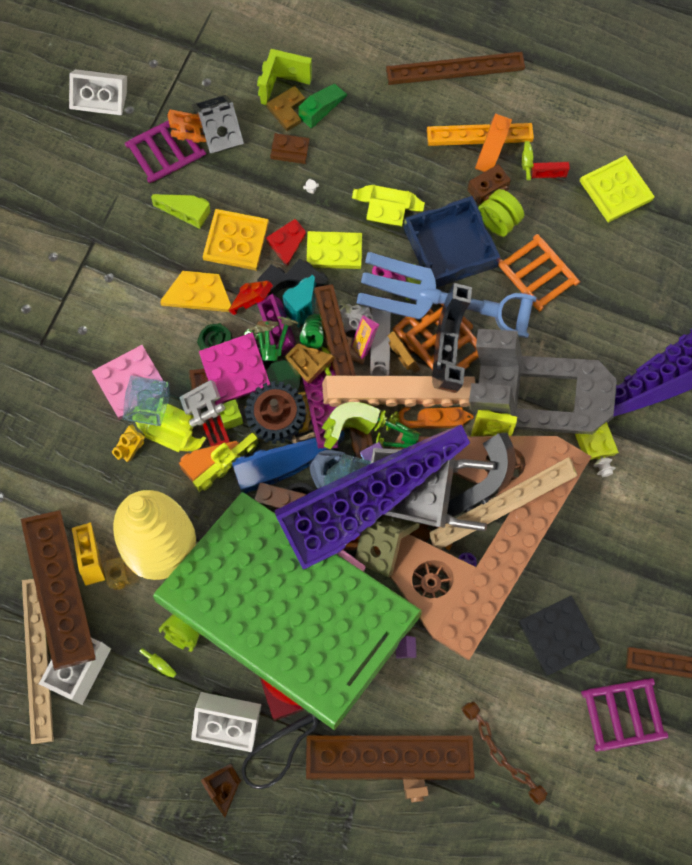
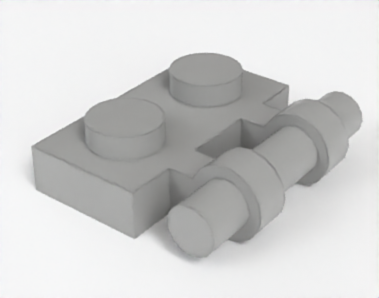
M212 380L179 397L185 414H193L194 416L193 419L189 420L192 427L204 424L207 419L215 418L220 415V412L225 410L222 403L217 406L215 405V401L220 399V395L215 382ZM207 406L208 411L201 413L200 409Z

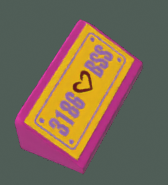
M364 315L361 318L351 344L352 348L362 359L369 353L380 325Z

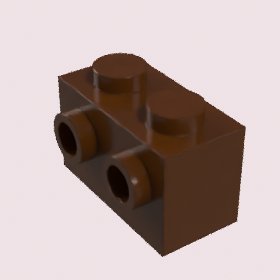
M497 164L470 180L467 190L480 206L484 201L489 200V196L496 190L508 191L511 179L501 166Z

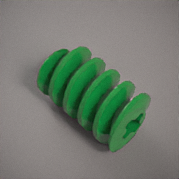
M312 314L304 322L300 341L302 345L318 349L323 343L325 334L320 314Z

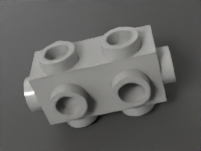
M350 304L338 305L345 332L350 330L357 331L363 315L373 320L369 307L351 306Z

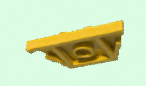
M190 271L181 272L160 302L161 306L229 312L228 309L231 306L219 274Z

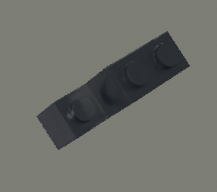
M301 259L286 274L282 268L271 264L257 279L258 282L269 281L273 285L268 295H276V293L284 288L296 287L302 279L308 278L311 275L315 277L316 287L329 285V279L323 272L316 271L309 262H304Z

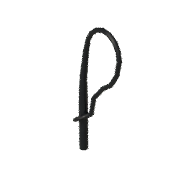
M309 714L281 729L248 754L242 766V777L246 784L254 789H265L281 780L290 768L293 754L300 741L312 733L321 720ZM313 722V726L296 740L289 754L287 764L278 777L263 785H257L249 781L246 776V767L253 755L282 736Z

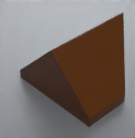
M231 763L201 780L224 818L241 782Z

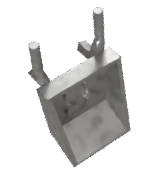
M373 448L371 463L400 450ZM454 456L384 514L445 528L447 523L457 528L486 531L487 523L459 520L447 514L452 476L453 473L458 472V469L468 467L495 470L496 464L495 462L469 459L455 460Z

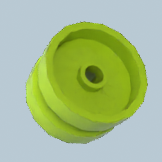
M502 189L496 190L489 196V200L484 201L478 207L483 224L492 233L502 237L509 234L513 227L518 225L525 216L518 200Z

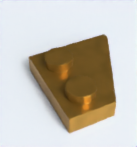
M299 343L285 356L309 384L335 359L332 354H327Z

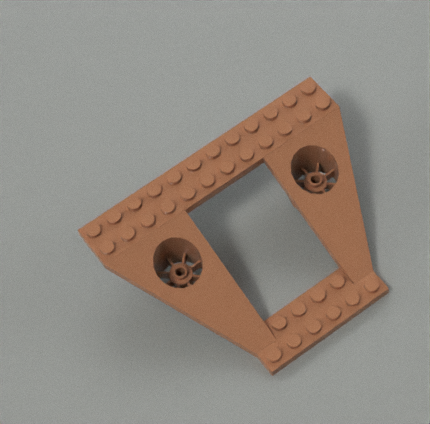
M400 433L394 443H404V441H401L403 433ZM493 436L468 437L470 444L455 455V460L469 459L490 462L487 460L490 457L483 443ZM509 436L515 450V470L519 471V477L512 476V481L496 496L568 457L572 460L578 476L511 511L477 567L410 534L403 537L400 541L393 575L390 576L404 598L422 610L419 619L432 638L468 661L591 459L590 455L558 436ZM419 437L418 442L430 437ZM391 447L390 449L402 450V449H404V448H401V447ZM466 467L458 469V472L453 474L477 485L488 476L489 472H486L485 469ZM374 549L377 555H381L380 549ZM425 567L426 575L424 577L416 573L419 569ZM428 567L437 568L438 571L436 574L429 573ZM440 570L446 575L447 579L440 580L437 576ZM412 576L420 579L421 584L413 586ZM449 582L448 592L440 588L441 583ZM421 588L423 595L421 596L415 589ZM439 591L444 595L436 598L435 592ZM425 595H432V598H427V597H424V596H425Z

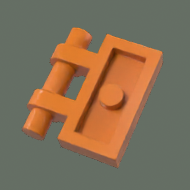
M169 110L167 115L170 128L177 129H172L171 137H176L178 140L188 139L195 143L206 142L205 136L200 134L203 133V129L197 114Z

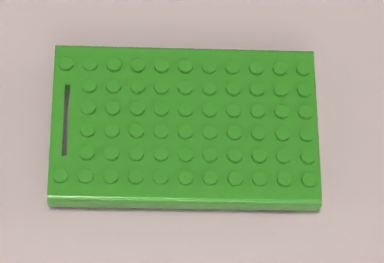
M243 492L153 595L155 602L333 730H336L399 646L400 641L420 618L422 612L421 609L337 554L303 570L276 518V514Z

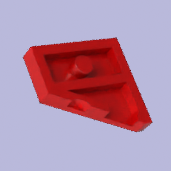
M294 219L266 237V241L284 264L288 266L294 253L297 252L299 244L305 238L306 231Z
M269 281L245 283L240 288L239 294L228 311L235 315L240 307L243 306L247 309L255 303L263 301L273 285Z

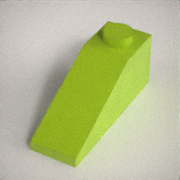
M153 194L151 197L154 207L199 229L211 213L210 204L204 198L192 195Z

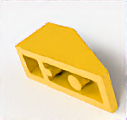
M91 522L73 527L72 533L78 568L85 586L105 580Z

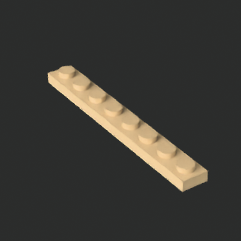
M568 457L494 497L489 502L481 504L459 516L457 519L489 524L578 476L574 464ZM445 524V528L439 527L430 532L432 546L442 549L476 530L457 528Z
M34 579L22 580L31 744L54 742L51 690L39 684L49 665L48 641Z

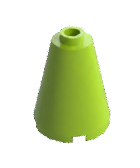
M172 614L159 627V632L164 631L166 634L164 638L178 648L184 649L188 647V651L191 652L196 647L200 633Z

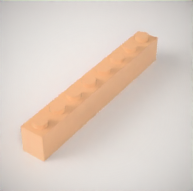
M326 376L322 382L324 404H330L332 407H337L347 402H361L373 407L379 404H386L388 407L397 406L398 404H405L407 407H412L416 404H423L425 407L435 404H441L443 407L460 404L461 407L470 406L471 383H475V377H464L461 389L457 393H451L435 389L432 383V376Z

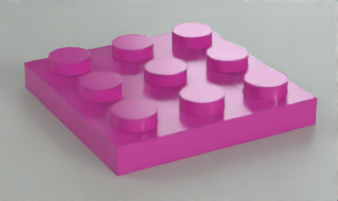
M253 332L199 351L208 381H214L219 392L220 399L215 401L217 405L256 392V388L258 386L262 388L264 383L271 385Z

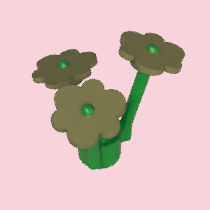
M277 317L282 320L281 324H284L277 349L276 345H270L269 331L278 326V322L259 321L255 327L249 328L250 331H254L255 334L259 335L262 360L277 361V356H281V349L288 326H292L293 323L298 324V322L290 320V318ZM263 333H265V345H264Z

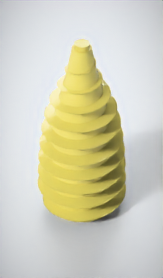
M154 490L135 492L125 498L116 511L113 530L118 551L127 566L140 577L152 580L168 578L196 546V535L192 522L182 507L166 494Z

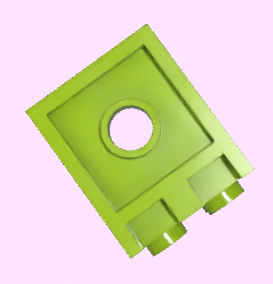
M271 49L267 61L263 62L262 76L259 75L257 86H259L258 96H260L261 104L266 105L269 102L277 77L311 84L312 58Z

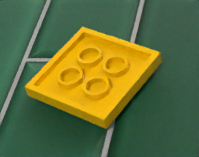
M215 209L203 253V260L257 271L269 220Z

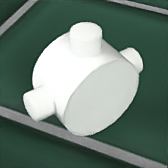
M308 179L306 186H303V188L307 192L314 194L319 184H316L314 180Z

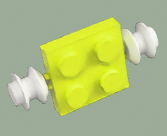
M607 422L592 435L575 433L581 451L590 455L591 459L598 460L594 464V467H598L600 470L597 475L607 477L613 474L615 467L610 466L612 459L606 457L614 456L619 452Z

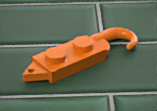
M404 407L400 410L398 417L400 419L399 422L408 428L425 429L453 428L460 424L463 426L474 419V416L462 410V407L424 408L419 412L416 421L404 419V413L411 409L410 407Z

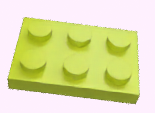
M308 231L307 262L313 268L361 269L362 233Z
M478 410L470 437L495 436L498 433L507 432L508 436H512L517 417L508 413L499 414L490 410Z

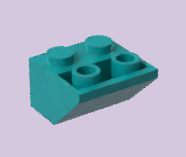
M313 275L302 279L296 287L288 289L283 295L285 312L291 320L298 322V324H295L298 328L304 325L309 315L314 314L316 301L314 288H316Z

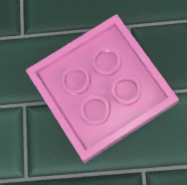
M143 345L92 371L119 420L133 413L137 407L142 408L170 393Z

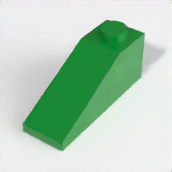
M332 84L310 95L298 106L300 119L312 129L347 96V93L336 84Z

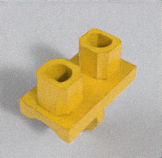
M133 424L129 425L124 434L121 435L117 446L112 450V454L118 460L124 458L126 462L131 461L138 448L143 446L145 437L135 430Z

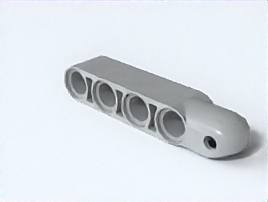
M371 308V315L373 321L380 325L370 349V376H389L390 345L388 342H390V339L387 335L390 334L391 313Z

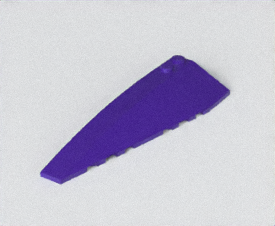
M692 329L691 333L682 335L677 343L667 346L666 351L655 355L636 369L635 374L632 376L629 374L624 378L623 383L619 386L616 385L614 416L661 402L692 389Z
M460 424L395 452L275 510L276 518L302 569L304 570L343 550L350 541L355 540L368 526L373 525L380 516L386 514L409 495L410 491L416 486L421 485L428 476L439 470L440 466L446 461L451 460L469 445L470 442L463 426Z

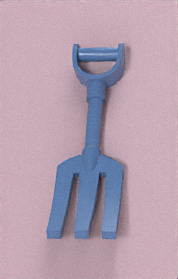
M372 252L367 253L365 263L420 280L421 283L414 284L363 273L361 283L416 300V305L364 293L358 294L357 304L414 319L422 318L431 308L432 304H444L448 293L436 289L435 278L430 268L405 263ZM514 293L506 296L500 303L471 299L467 310L495 317L497 325L501 330L517 331L518 337L528 338L529 334L526 332L533 302H536L537 297L523 293ZM520 299L521 305L514 330L504 323L501 316L502 308L508 300Z

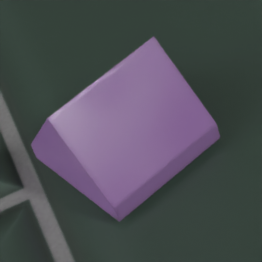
M403 637L396 648V658H416L415 637Z

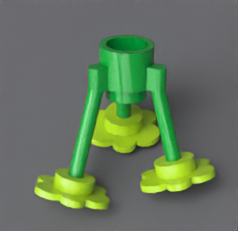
M383 410L374 430L377 431L379 427L386 425L387 431L393 428L403 433L401 441H404V443L384 442V438H381V433L379 432L376 443L380 442L383 448L384 446L407 448L418 442L420 433L401 424L397 411L390 416L389 421H386V411Z

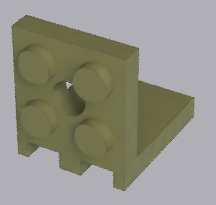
M383 514L373 525L368 526L361 532L355 559L366 568L387 577L392 576L401 539L418 529L420 523ZM374 546L379 547L381 555L375 553Z

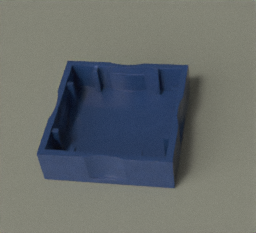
M473 196L449 203L436 210H428L405 218L404 231L420 266L430 268L433 272L436 288L498 267L500 255L490 234L484 227L482 216Z

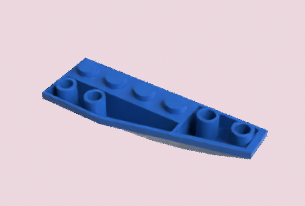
M344 431L340 433L338 445L344 441ZM316 438L268 451L260 450L255 452L253 456L237 458L232 465L240 491L246 494L258 490L260 483L272 485L296 475L310 467L320 451L333 450L334 448H318Z

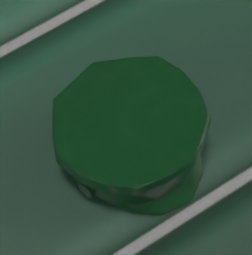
M221 323L210 324L201 330L197 344L200 350H204L232 340L233 336L228 328Z
M282 360L274 362L269 366L266 373L270 384L275 381V384L284 382L285 386L289 384L292 386V389L296 388L298 390L300 388L301 375L290 362Z

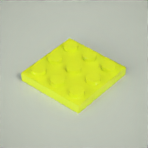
M626 155L580 178L581 184L608 223L653 201L655 197Z

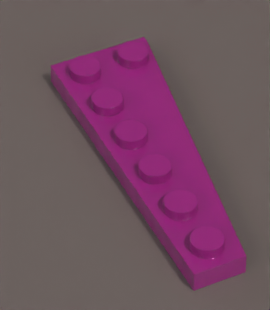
M331 362V366L329 367V370H330V372H331V374H332L331 376H335L334 370H333V366H332V362ZM325 370L311 384L307 383L302 377L318 448H326L324 447L326 440L324 434L326 430L322 429V426L336 408L330 406V404H324L322 382L327 376ZM338 440L332 448H338Z

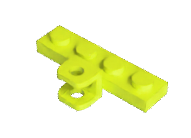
M253 432L232 450L229 449L226 443H223L211 453V459L215 464L193 481L194 487L198 492L209 489L216 478H222L228 472V469L233 466L232 463L237 458L243 457L247 453L250 454L257 448L258 438Z

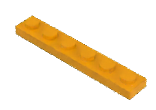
M532 123L511 124L504 143L533 142ZM490 124L427 127L428 146L484 144Z

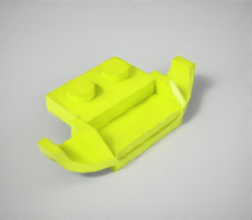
M376 185L354 189L352 196L354 200L369 203L366 220L400 227L403 224L405 210L423 212L425 202L409 191Z
M163 402L155 415L151 413L148 417L139 407L133 413L134 421L139 430L145 434V438L176 452L197 450L206 439L205 437L201 439L192 437L191 430L193 427L189 423V420L194 418L192 414L186 415L183 410Z

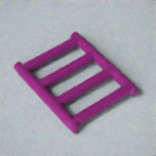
M169 120L124 143L127 149H131L148 176V183H152L206 155L204 149H200L197 143L186 139L194 153L185 157L167 130L170 128ZM160 132L179 160L169 165L152 136ZM145 140L163 169L153 173L136 144Z
M653 678L581 691L582 697L586 698L595 736V752L669 738L667 731L663 729L653 690L655 685ZM645 688L656 733L644 735L633 692L634 689ZM625 691L636 734L635 737L624 738L613 693ZM596 696H606L616 740L604 742L594 701Z

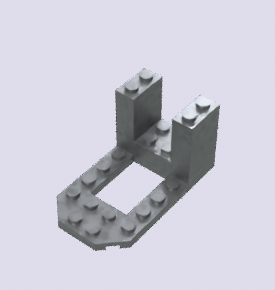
M478 329L476 349L481 364L479 384L471 383L469 397L474 419L478 410H490L494 413H508L516 416L517 422L514 429L591 435L604 423L613 419L616 378L599 360L522 356L517 331ZM520 377L577 380L574 412L517 409Z

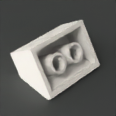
M76 69L70 73L69 109L122 115L127 94V76Z
M91 638L96 660L54 671L51 660L39 684L83 705L111 648Z
M201 692L195 707L191 740L252 752L261 704Z

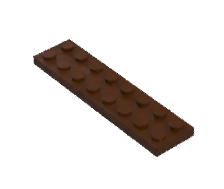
M61 510L20 519L54 671L96 660Z
M307 736L306 780H474L473 736Z

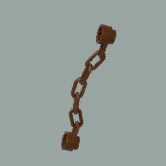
M473 701L466 703L461 708L462 712L469 720L476 719L478 721L480 736L491 749L490 755L497 765L504 766L509 770L515 780L529 785L531 790L528 791V794L537 805L544 802L547 796L546 790L541 785L536 786L527 772L514 768L507 762L504 754L495 747L491 740L490 726L478 714L480 712L478 705ZM481 726L487 727L488 735H485V737ZM497 752L503 758L501 763L494 756ZM518 772L526 775V777L524 778L525 781L516 777L515 775H517Z

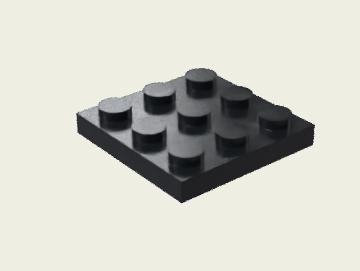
M572 595L518 622L546 677L601 650Z

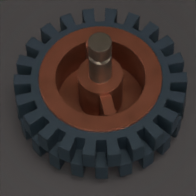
M273 381L271 385L264 383L262 388L258 386L256 392L250 394L251 398L247 399V406H245V415L248 426L253 434H256L257 438H263L264 442L272 441L273 444H276V441L284 443L285 439L291 440L293 435L297 436L299 434V430H302L303 423L306 420V409L301 394H298L296 388L292 389V386L289 384L285 386L284 382L275 384V381Z

